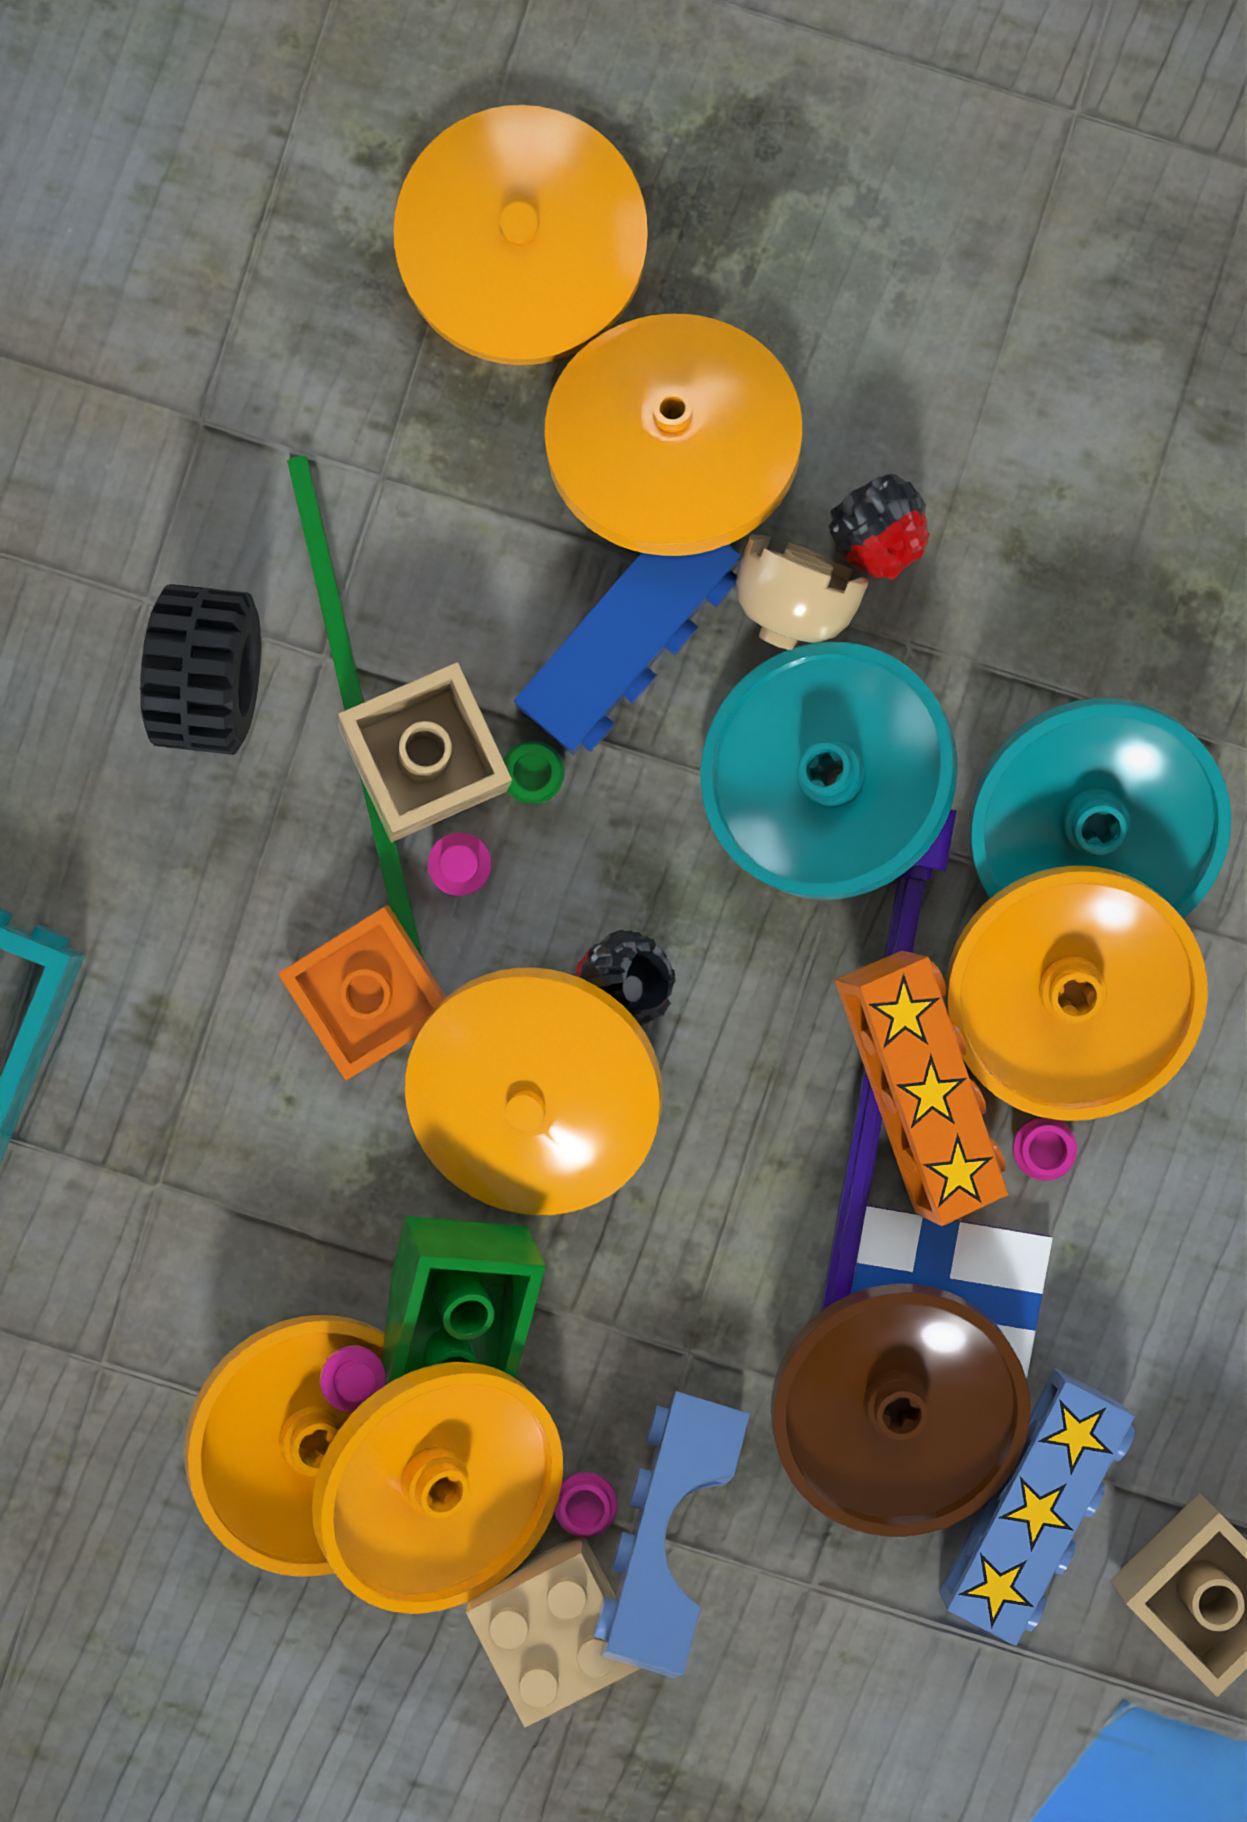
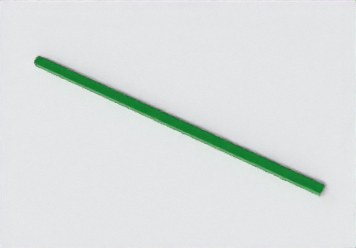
M299 455L291 457L287 460L344 710L346 711L364 703V698L307 456ZM361 779L390 907L424 960L397 841L390 842Z

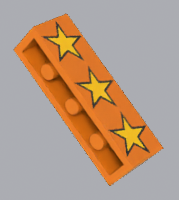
M899 951L835 979L914 1213L940 1226H944L1007 1196L1008 1192L1001 1174L1006 1170L1005 1160L998 1145L988 1135L982 1117L986 1113L985 1100L978 1086L969 1078L962 1058L966 1054L965 1040L957 1025L949 1019L942 998L946 995V984L939 968L930 961L928 956Z

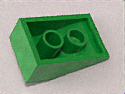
M405 1216L391 1272L382 1363L386 1374L385 1385L415 1370L451 1362L483 1364L497 1368L516 1378L546 1268L527 1226Z

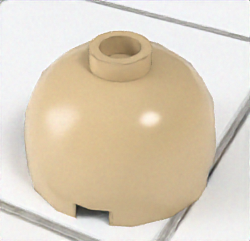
M751 534L741 558L736 578L737 599L744 613L751 620L762 626L759 633L761 639L777 647L793 650L798 640L820 643L834 638L849 625L859 608L869 581L863 576L849 581L853 569L836 560L788 542L784 554L769 550L767 548L771 537Z

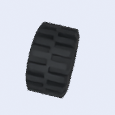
M177 584L166 585L153 606L148 621L140 674L142 719L150 743H153V746L235 755L247 737L253 719L261 662L260 620L253 597L248 592Z

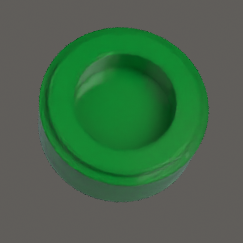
M535 740L521 742L512 747L503 759L512 779L507 792L521 803L528 805L545 803L555 797L563 785L565 770L562 759L554 748L544 742Z

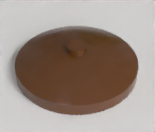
M889 1284L867 1288L850 1294L819 1312L803 1327L788 1347L774 1379L771 1395V1424L776 1447L786 1473L800 1494L814 1508L838 1524L863 1533L886 1537L915 1536L934 1532L951 1526L979 1510L1003 1487L1014 1471L1023 1452L1030 1424L1031 1409L1027 1379L1013 1347L1001 1329L988 1315L962 1297L942 1289L918 1284Z

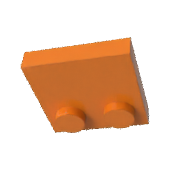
M389 904L277 973L345 1081L417 1038L429 1016L447 997Z

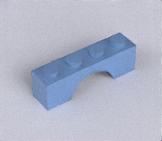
M677 1391L668 1401L666 1408L656 1405L646 1437V1443L656 1446L650 1470L638 1469L629 1500V1506L639 1509L632 1534L621 1532L612 1562L611 1571L621 1573L615 1600L608 1597L603 1598L595 1624L593 1636L604 1639L600 1656L672 1678L684 1675L701 1607L681 1590L670 1572L665 1554L667 1525L673 1510L681 1499L703 1488L724 1486L734 1477L750 1413Z

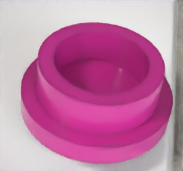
M462 832L448 834L438 840L430 851L428 858L430 877L434 884L447 894L465 896L475 893L485 885L491 874L492 859L490 852L480 839L471 834Z
M1035 1117L1026 1121L1017 1130L1012 1142V1153L1017 1166L1026 1175L1037 1180L1049 1181L1063 1176L1070 1170L1076 1159L1077 1143L1074 1134L1063 1122L1044 1117Z
M358 1345L342 1347L333 1352L322 1366L320 1372L321 1391L327 1401L335 1408L345 1412H354L366 1399L384 1387L385 1369L381 1360L370 1349Z
M578 1472L570 1475L562 1481L558 1503L554 1511L557 1521L563 1529L578 1537H592L604 1532L612 1524L617 1512V1497L614 1488L607 1479L597 1473Z

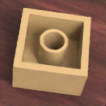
M458 662L338 714L340 733L391 843L507 792L512 782L511 776Z
M1199 1493L1110 1580V1583L1126 1605L1218 1697L1247 1669V1540Z
M573 1536L521 1563L502 1582L467 1603L465 1613L524 1728L640 1669L600 1656L604 1639L593 1636L595 1624L603 1598L608 1597L615 1600L616 1596L585 1537Z

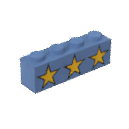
M1054 1368L1030 1414L1026 1443L1014 1471L994 1497L983 1505L939 1590L947 1611L1014 1646H1017L1025 1630L1031 1632L1035 1629L1045 1610L1046 1597L1043 1594L1054 1573L1061 1575L1073 1557L1076 1541L1072 1538L1083 1517H1092L1100 1506L1105 1492V1484L1102 1480L1113 1460L1118 1462L1125 1456L1133 1441L1135 1429L1131 1424L1135 1416L1121 1402Z

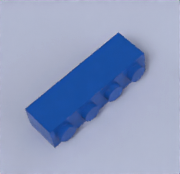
M729 545L712 551L684 556H660L641 553L513 700L516 707L573 756L582 745L592 752L616 724L608 715L625 697L634 704L655 680L657 674L650 667L665 649L675 656L695 634L699 626L691 619L707 601L717 608L735 588L737 575L733 571L738 566L741 555Z

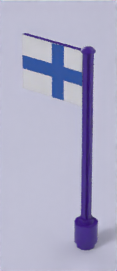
M950 809L942 830L928 851L916 864L898 877L884 958L899 951L913 953L925 881H931L933 869L946 871L956 810ZM864 1067L820 1312L832 1303L850 1294L880 1285L918 1284L942 1289L962 1297L977 1306L993 1320L1013 1347L1027 1379L1053 1238L1050 1235L962 1220H954L944 1226H940L914 1212L867 1205L882 1117Z

